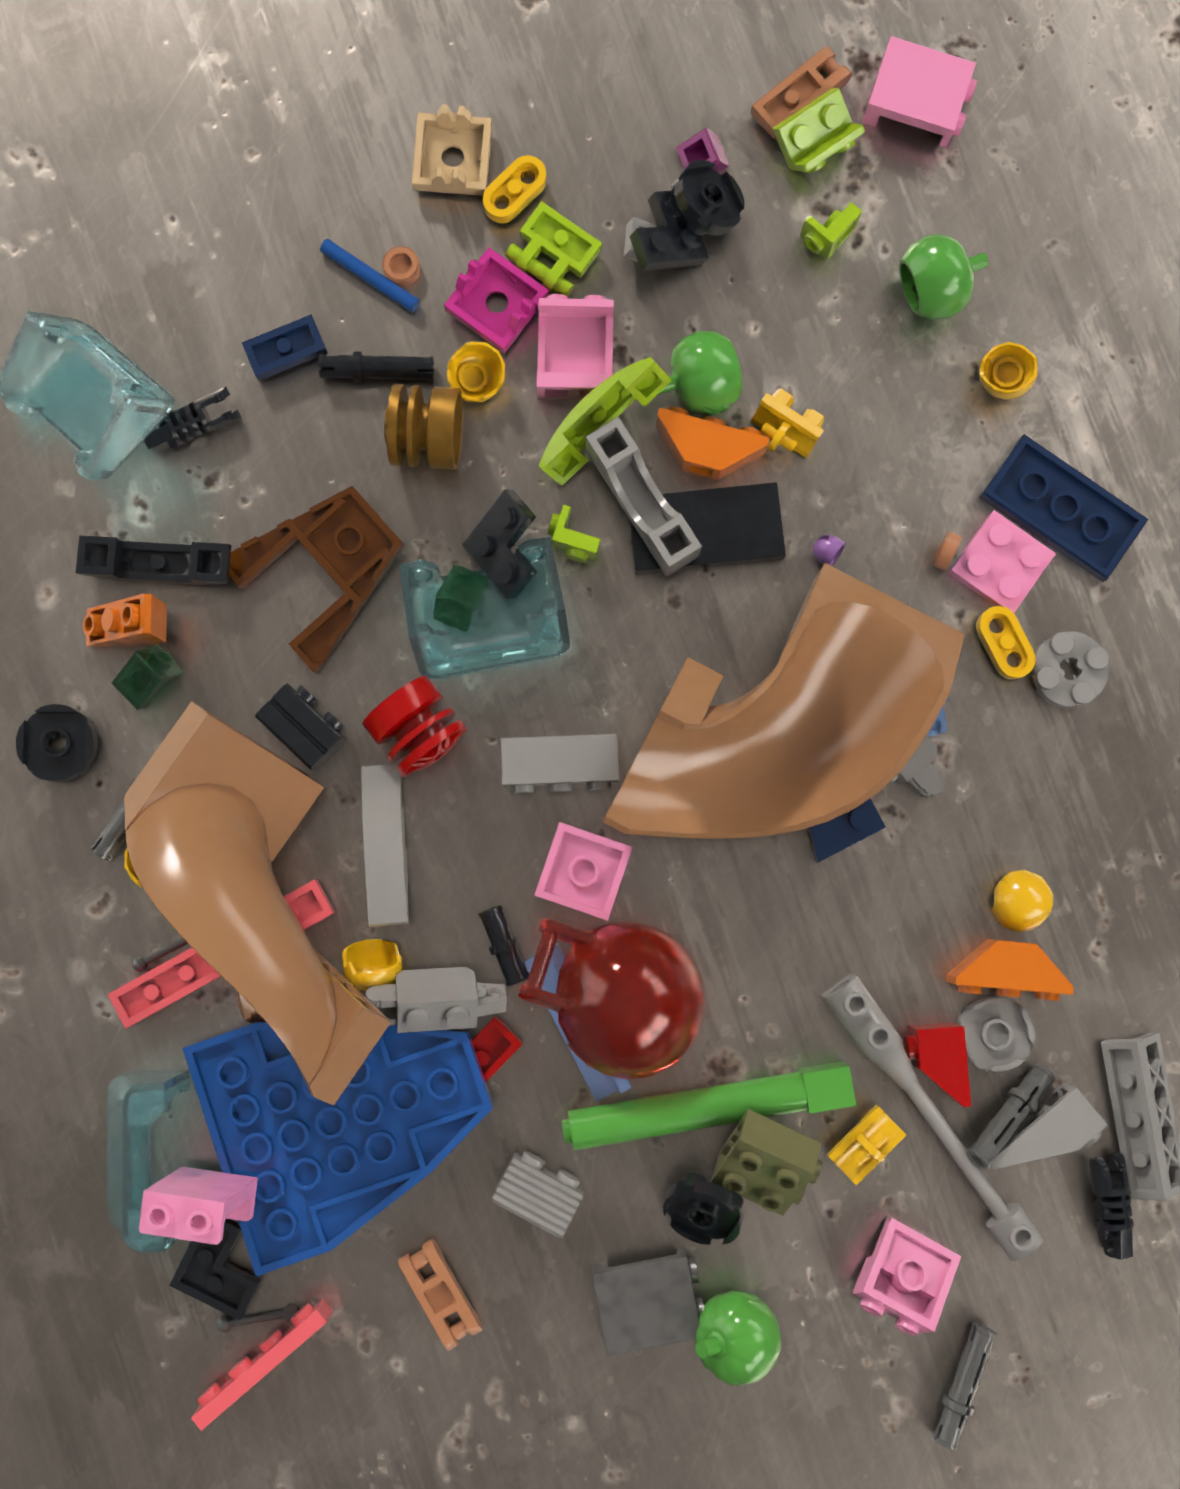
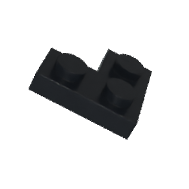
M671 191L654 192L648 199L657 227L637 228L629 236L641 271L702 265L709 258L702 236L694 234L688 228L687 219L680 211Z
M504 490L462 544L506 599H516L537 573V570L515 546V543L531 525L536 516L514 490Z
M225 1218L223 1239L217 1245L191 1241L169 1286L241 1321L261 1279L227 1263L241 1234L239 1223Z

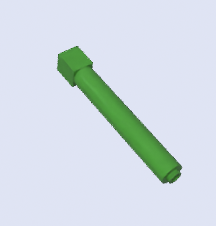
M843 1061L798 1068L797 1072L569 1110V1119L562 1120L565 1144L573 1143L575 1151L739 1123L748 1109L768 1118L803 1111L811 1114L856 1106L850 1067Z

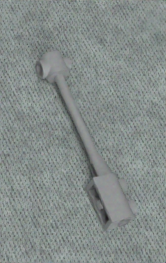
M850 973L821 994L822 999L864 1058L871 1063L874 1062L901 1089H904L992 1212L993 1215L988 1219L986 1226L1010 1260H1021L1035 1252L1043 1243V1236L1019 1203L1015 1202L1005 1205L980 1168L968 1158L966 1148L917 1081L918 1077L902 1045L903 1039L858 976Z

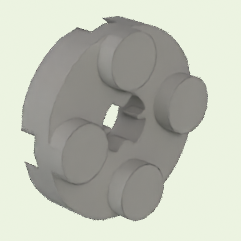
M1075 631L1059 632L1035 648L1036 661L1029 675L1030 678L1033 677L1034 685L1037 688L1036 692L1047 703L1060 708L1084 705L1093 701L1105 688L1109 676V654L1106 649L1100 647L1090 636ZM1070 660L1075 664L1077 675H1072L1071 680L1064 678L1065 671L1060 668L1062 661L1066 664Z

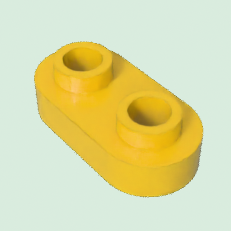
M530 155L521 156L511 163L485 189L483 194L484 211L492 221L508 223L514 220L544 190L547 179L546 168L542 161ZM532 177L534 181L530 184H525L522 182V179ZM499 202H506L508 207L498 209L496 205Z
M993 606L984 611L977 619L976 631L996 671L1002 677L1011 680L1019 679L1029 674L1034 668L1036 657L1015 614L1004 606ZM991 621H995L1000 625L999 633H994L990 630L989 624ZM1009 654L1017 658L1016 667H1011L1007 663V656Z

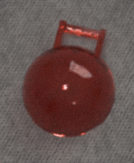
M543 919L541 921L539 931L542 933L527 983L526 985H521L518 997L558 1012V1022L569 1041L567 1046L587 1066L605 1075L623 1079L647 1078L677 1063L696 1040L704 1021L706 1007L704 982L696 962L687 949L671 934L653 925L636 921L608 923L589 932L581 931L554 920ZM560 940L573 945V947L568 952L559 971L556 994L543 990L542 986L556 941Z

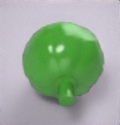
M942 234L922 237L907 248L899 264L901 283L910 308L916 315L929 320L948 319L959 313L972 298L973 272L988 267L989 261L985 252L968 257L963 246L957 239ZM914 285H916L919 300L915 299L916 293L912 290Z
M698 331L682 338L672 352L670 362L671 375L669 376L672 381L658 395L675 390L679 400L688 411L706 416L719 414L730 409L729 404H733L738 400L743 389L740 364L731 340L716 331Z
M732 1290L717 1294L709 1299L701 1310L695 1339L696 1353L705 1368L729 1385L741 1386L759 1382L775 1366L781 1351V1334L777 1319L768 1305L753 1293Z

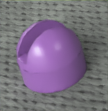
M830 534L823 535L813 545L814 556L821 564L824 565L826 563L833 566L843 552L846 542Z

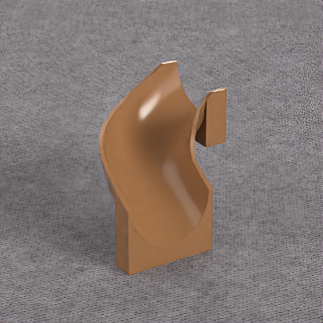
M824 563L806 595L777 666L760 684L747 694L730 703L710 706L724 675L687 657L603 823L627 835L704 839L750 838L799 831L828 822L857 808L880 792L905 767L925 736H927L951 692L965 634Z
M191 701L124 795L126 843L131 864L143 889L158 911L180 936L238 992V1008L244 1020L251 1024L265 1020L293 1057L310 1094L314 1098L334 1106L391 1021L313 948L294 912L283 897L273 874L272 861L324 787L302 770Z

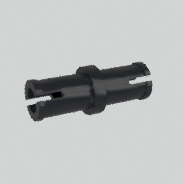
M498 905L478 915L483 922L492 945L489 947L491 955H496L505 977L506 985L512 986L530 978V975L526 971L517 948L520 942L517 936L513 937L502 911L503 908L501 905Z

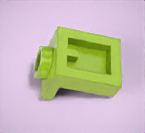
M850 202L842 212L838 209L835 210L824 226L809 215L805 219L800 233L805 246L813 253H820L828 259L856 229L862 210Z

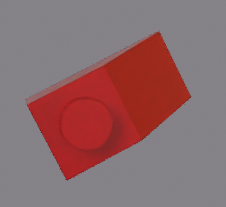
M955 1022L908 1026L909 1036L904 1037V1049L909 1060L912 1061V1065L954 1102L963 1107H971L964 1026Z

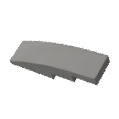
M399 764L361 766L363 847L369 927L409 924L407 850L405 847L404 808L402 805V776L396 770Z

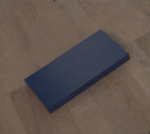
M1025 434L1017 441L979 496V498L1101 582L1109 578L1149 520Z

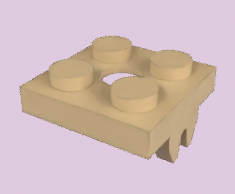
M445 104L441 105L437 110V114L418 112L411 183L413 191L483 196L485 189L488 187L492 118L473 117L471 112L464 106H459L457 112L454 113ZM451 147L460 149L464 155L461 164L455 167L447 166L442 160L443 152Z

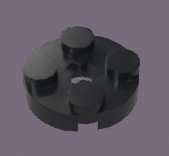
M705 160L691 162L672 184L671 193L676 199L680 211L687 219L688 228L694 234L724 235L740 222V212L744 209L745 205L744 197L739 185L728 172L721 175L713 170L716 164Z
M50 704L35 710L34 712L36 713L28 721L24 720L17 732L16 752L22 764H25L28 770L37 778L52 782H65L79 775H84L91 769L98 750V736L90 717L66 705ZM61 732L62 739L66 740V746L61 749L60 753L55 754V748L49 747L48 743L49 740L56 738V733Z
M689 1173L685 1176L684 1181H679L669 1188L663 1205V1213L665 1216L668 1212V1215L672 1218L670 1226L684 1238L704 1245H710L712 1239H723V1245L734 1241L740 1233L744 1219L742 1210L744 1200L737 1192L728 1191L715 1183L709 1182L698 1173Z

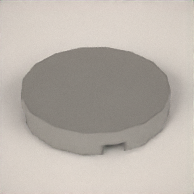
M984 995L969 1002L959 1014L957 1024L964 1026L967 1060L976 1068L993 1074L1008 1073L1022 1066L1028 1059L1027 1056L1031 1048L1034 1047L1036 1040L1035 1026L1028 1011L1015 1000L999 995Z

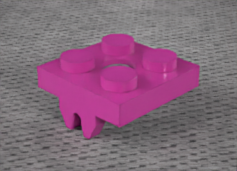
M488 247L478 261L470 260L468 271L465 275L460 273L455 286L456 290L444 304V309L505 354L538 311V299L549 296V290ZM492 293H502L508 300L506 309L499 313L490 311L486 306L488 296Z

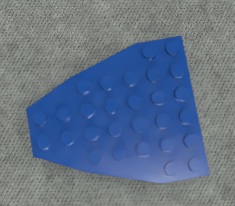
M265 1020L182 1048L222 1172L258 1178L253 1218L248 1222L238 1220L256 1276L334 1249L429 1175L494 1107L469 1031L452 1029L398 1033L397 1025L388 1026L334 1106L314 1098L310 1094L293 1057Z

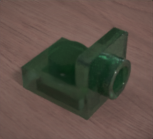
M454 564L436 594L433 618L449 627L467 632L471 626L473 612L487 590L490 578Z
M155 645L136 651L111 683L139 710L147 707L167 681L177 678L182 673V669L174 662L170 653Z

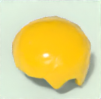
M486 342L465 343L452 355L447 364V381L451 388H460L462 399L466 402H484L493 397L503 385L505 363L500 352Z
M1006 342L994 346L983 357L980 364L979 375L983 388L992 397L1007 401L1020 398L1032 388L1037 379L1038 364L1036 355L1025 346L1017 343Z
M1024 869L1009 872L1003 876L1002 880L997 883L993 890L994 905L992 913L1004 928L1018 933L1037 928L1052 911L1053 893L1042 876Z
M366 939L352 943L342 952L344 975L359 990L367 991V988L371 986L395 984V976L403 969L402 956L399 954L398 945L393 941Z

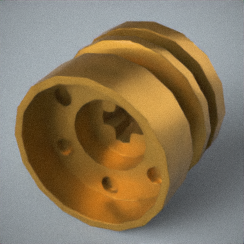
M394 384L392 386L384 420V437L390 465L401 466L407 453L409 466L416 467L422 450H427L428 463L431 468L457 469L461 450L463 420L462 392L460 388L435 386L432 390L429 404L424 403L420 385L412 386L409 401L405 384Z

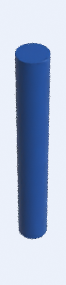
M328 238L323 241L320 252L413 313L417 309L420 299Z

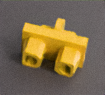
M778 389L772 396L766 393L750 422L759 427L762 434L772 439L767 450L774 453L777 447L781 445L788 451L792 452L794 450L807 458L824 431L821 429L824 416L814 409H807L803 416L791 409L794 399L791 394L783 389Z
M876 1104L827 1153V1156L857 1186L885 1159L888 1153L906 1134Z

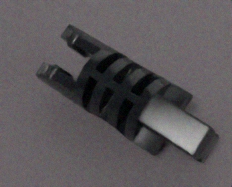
M225 386L192 401L184 407L155 418L159 427L142 435L147 448L151 449L168 442L170 448L174 449L198 436L241 419L242 417L238 409L229 410L221 414L220 417L211 420L205 408L210 404H217L225 400L230 395L227 387Z
M1114 1152L1107 1155L1106 1161L1101 1157L1090 1158L1089 1168L1092 1192L1096 1195L1093 1198L1095 1215L1098 1217L1096 1224L1102 1239L1105 1255L1119 1260L1133 1257L1134 1223L1133 1219L1130 1218L1132 1216V1209L1130 1206V1196L1127 1195L1130 1191L1125 1157L1123 1153Z

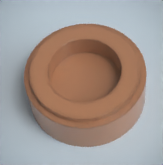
M397 246L390 249L383 257L382 268L385 277L400 287L410 286L419 278L421 267L418 256L412 249Z
M951 531L947 532L933 561L935 567L944 571L948 569L963 536Z

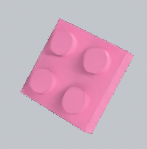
M993 510L951 567L948 574L993 606H1004L1015 613L1056 553Z
M559 822L534 896L608 921L633 847Z

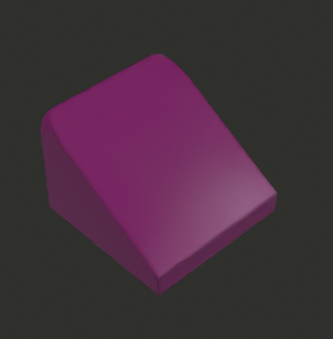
M708 128L701 130L676 147L684 169L691 162L697 160L710 161L716 164L713 170L717 172L730 166L717 134Z

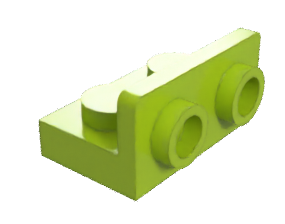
M831 88L772 128L789 169L802 171L806 174L821 169L826 164L825 159L834 153H842L852 148L856 144L855 139L865 133L863 124L852 122L839 88Z

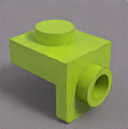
M563 504L560 515L553 513L547 535L553 536L552 547L564 551L566 558L576 562L586 563L587 559L596 561L601 539L567 529L571 517V507Z

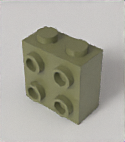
M748 1109L719 1151L711 1182L728 1191L737 1192L741 1197L761 1205L765 1210L776 1212L783 1216L793 1203L797 1205L800 1203L807 1184H814L817 1181L823 1162L818 1160L821 1142Z

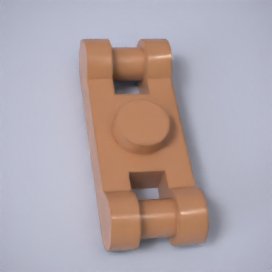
M432 1238L422 1244V1250L414 1255L407 1253L398 1259L402 1273L442 1344L448 1351L460 1344L459 1339L469 1333L474 1336L484 1329L479 1315L469 1303L435 1239ZM430 1264L435 1274L424 1280L420 1269ZM457 1311L461 1320L451 1325L446 1317Z

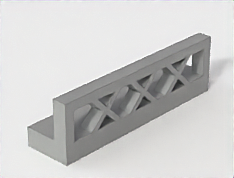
M1147 1033L1134 1039L1104 1040L1101 1042L1120 1153H1123L1125 1157L1130 1191L1128 1196H1130V1199L1166 1201L1180 1193V1144L1160 1033ZM1146 1046H1147V1049H1148L1149 1061H1148Z

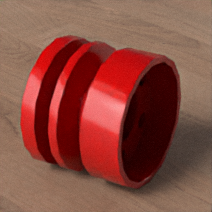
M426 675L418 677L395 691L375 707L362 722L364 728L378 745L396 739L397 743L389 751L387 758L394 762L406 756L396 768L402 777L409 776L418 770L425 769L434 764L454 747L456 741L467 730L461 720L446 726L456 714L452 708L442 710L436 714L432 712L443 696Z

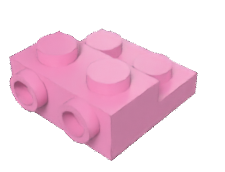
M893 1218L886 1219L872 1256L865 1259L852 1295L861 1299L859 1306L868 1313L882 1317L885 1312L897 1319L895 1327L906 1334L918 1336L919 1332H935L961 1256Z

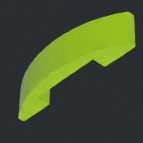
M649 357L621 369L604 380L588 393L563 420L542 455L539 463L540 468L562 486L589 461L582 452L586 448V436L616 419L636 399L645 407L672 379Z

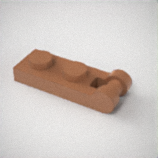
M829 46L821 49L752 105L750 113L774 140L776 137L772 130L773 127L831 88H843L851 79L853 73L845 65L840 66L835 60L836 54ZM824 71L828 77L824 79L819 72Z

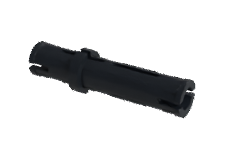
M354 351L353 355L319 354L320 378H353L354 382H362L363 378L434 381V356L363 355L361 351Z

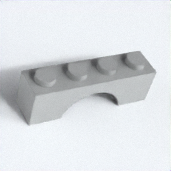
M617 417L586 436L587 454L666 577L698 558L702 545L682 514L676 512L669 505L655 485L644 464L640 449L620 418Z

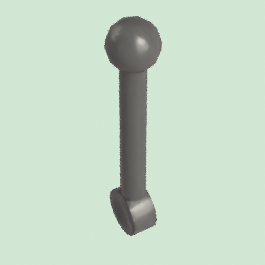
M180 938L145 958L137 957L132 963L133 969L137 972H143L148 967V964L186 945L187 942Z
M288 1304L284 1310L245 1316L241 1321L235 1318L230 1319L228 1316H222L217 1320L216 1327L218 1331L225 1333L231 1327L282 1318L291 1322L290 1319L299 1311V1307L295 1304Z

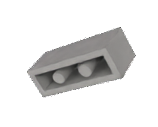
M617 734L501 738L502 785L504 787H511L512 794L534 793V786L549 785L550 792L573 791L572 784H588L589 791L611 790V783L619 782Z

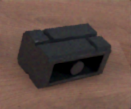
M287 683L255 714V717L303 764L316 772L346 742L347 738L341 733L345 726L329 711L323 716L313 706L318 700L302 685L295 689Z

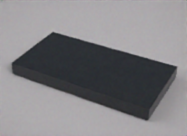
M777 482L662 494L669 505L676 512L682 514L702 545L699 557L680 569L777 560L786 557ZM629 519L635 574L662 571Z

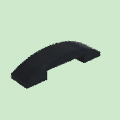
M79 535L75 573L99 578L147 583L186 585L226 584L229 580L232 546L230 544L192 542L191 545L122 541L117 537Z

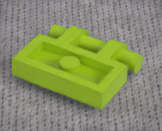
M541 201L520 229V237L529 244L522 250L512 243L507 249L505 256L516 263L515 266L526 274L529 272L542 281V286L551 293L556 291L568 297L573 291L574 285L564 279L565 274L569 270L581 278L602 250V242ZM541 251L556 261L551 269L537 260Z

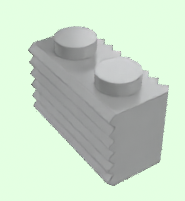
M525 1151L522 1156L514 1152L492 1194L491 1202L562 1239L584 1196L583 1188L578 1186L580 1180L563 1170H559L558 1174L549 1171L543 1167L545 1161L530 1152Z

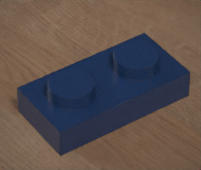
M312 314L241 342L258 381L319 357L320 353H328Z

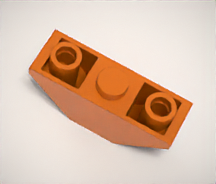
M680 407L659 408L656 427L681 471L718 481L762 457L768 446L770 438L762 436L761 431L755 428L741 427L737 429L726 426L723 420L716 417L708 416L700 419L690 416L687 410Z
M143 593L88 608L83 621L86 646L148 647L166 643L167 604L152 594Z
M986 939L946 974V982L958 985V992L982 994V987L997 988L996 995L1021 997V990L1035 991L1036 999L1059 1001L1060 994L1073 995L1074 992L1073 985L1037 944Z

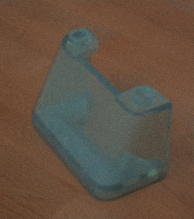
M28 310L0 372V397L5 401V406L12 412L20 415L35 413L44 417L80 450L76 452L73 463L78 467L77 471L80 475L92 481L108 479L169 415L175 403L174 397L96 329L80 320Z
M550 537L529 539L518 546L519 552L526 557L537 570V573L516 599H506L482 569L441 576L439 567L427 560H416L399 565L409 640L422 676L426 675L429 679H442L560 656L570 648L565 606Z
M190 1070L130 1071L114 1078L108 1086L107 1217L115 1232L131 1249L137 1252H165L178 1240L140 1233L139 1223L143 1191L151 1186V1123L159 1119L163 1112L170 1110V1102L174 1096L190 1089Z

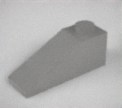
M1064 1082L1038 1104V1109L1033 1115L1026 1116L1010 1140L1007 1141L992 1161L989 1169H1001L1078 1151L1081 1148H1088L1101 1137L1100 1131L1108 1124L1077 1087Z

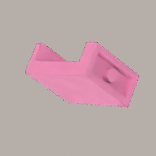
M891 36L883 55L862 123L876 127L879 117L883 116L942 135L939 146L946 147L952 135L959 136L967 114L962 113L961 109L963 102H970L977 84V80L971 78L976 63Z
M551 294L546 298H539L537 399L582 400L595 387L613 375L614 300L606 299L601 295H588L584 299H569L566 295Z
M182 1166L143 1191L139 1232L217 1245L223 1239L225 1218L246 1222L253 1218L258 1178Z

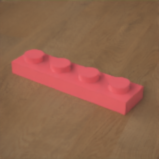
M324 1299L314 1307L310 1303L304 1305L290 1319L293 1325L283 1334L278 1329L260 1344L259 1347L262 1350L260 1354L253 1360H250L248 1356L244 1357L228 1372L231 1379L221 1387L214 1383L197 1399L200 1406L191 1419L200 1431L327 1323L333 1310Z

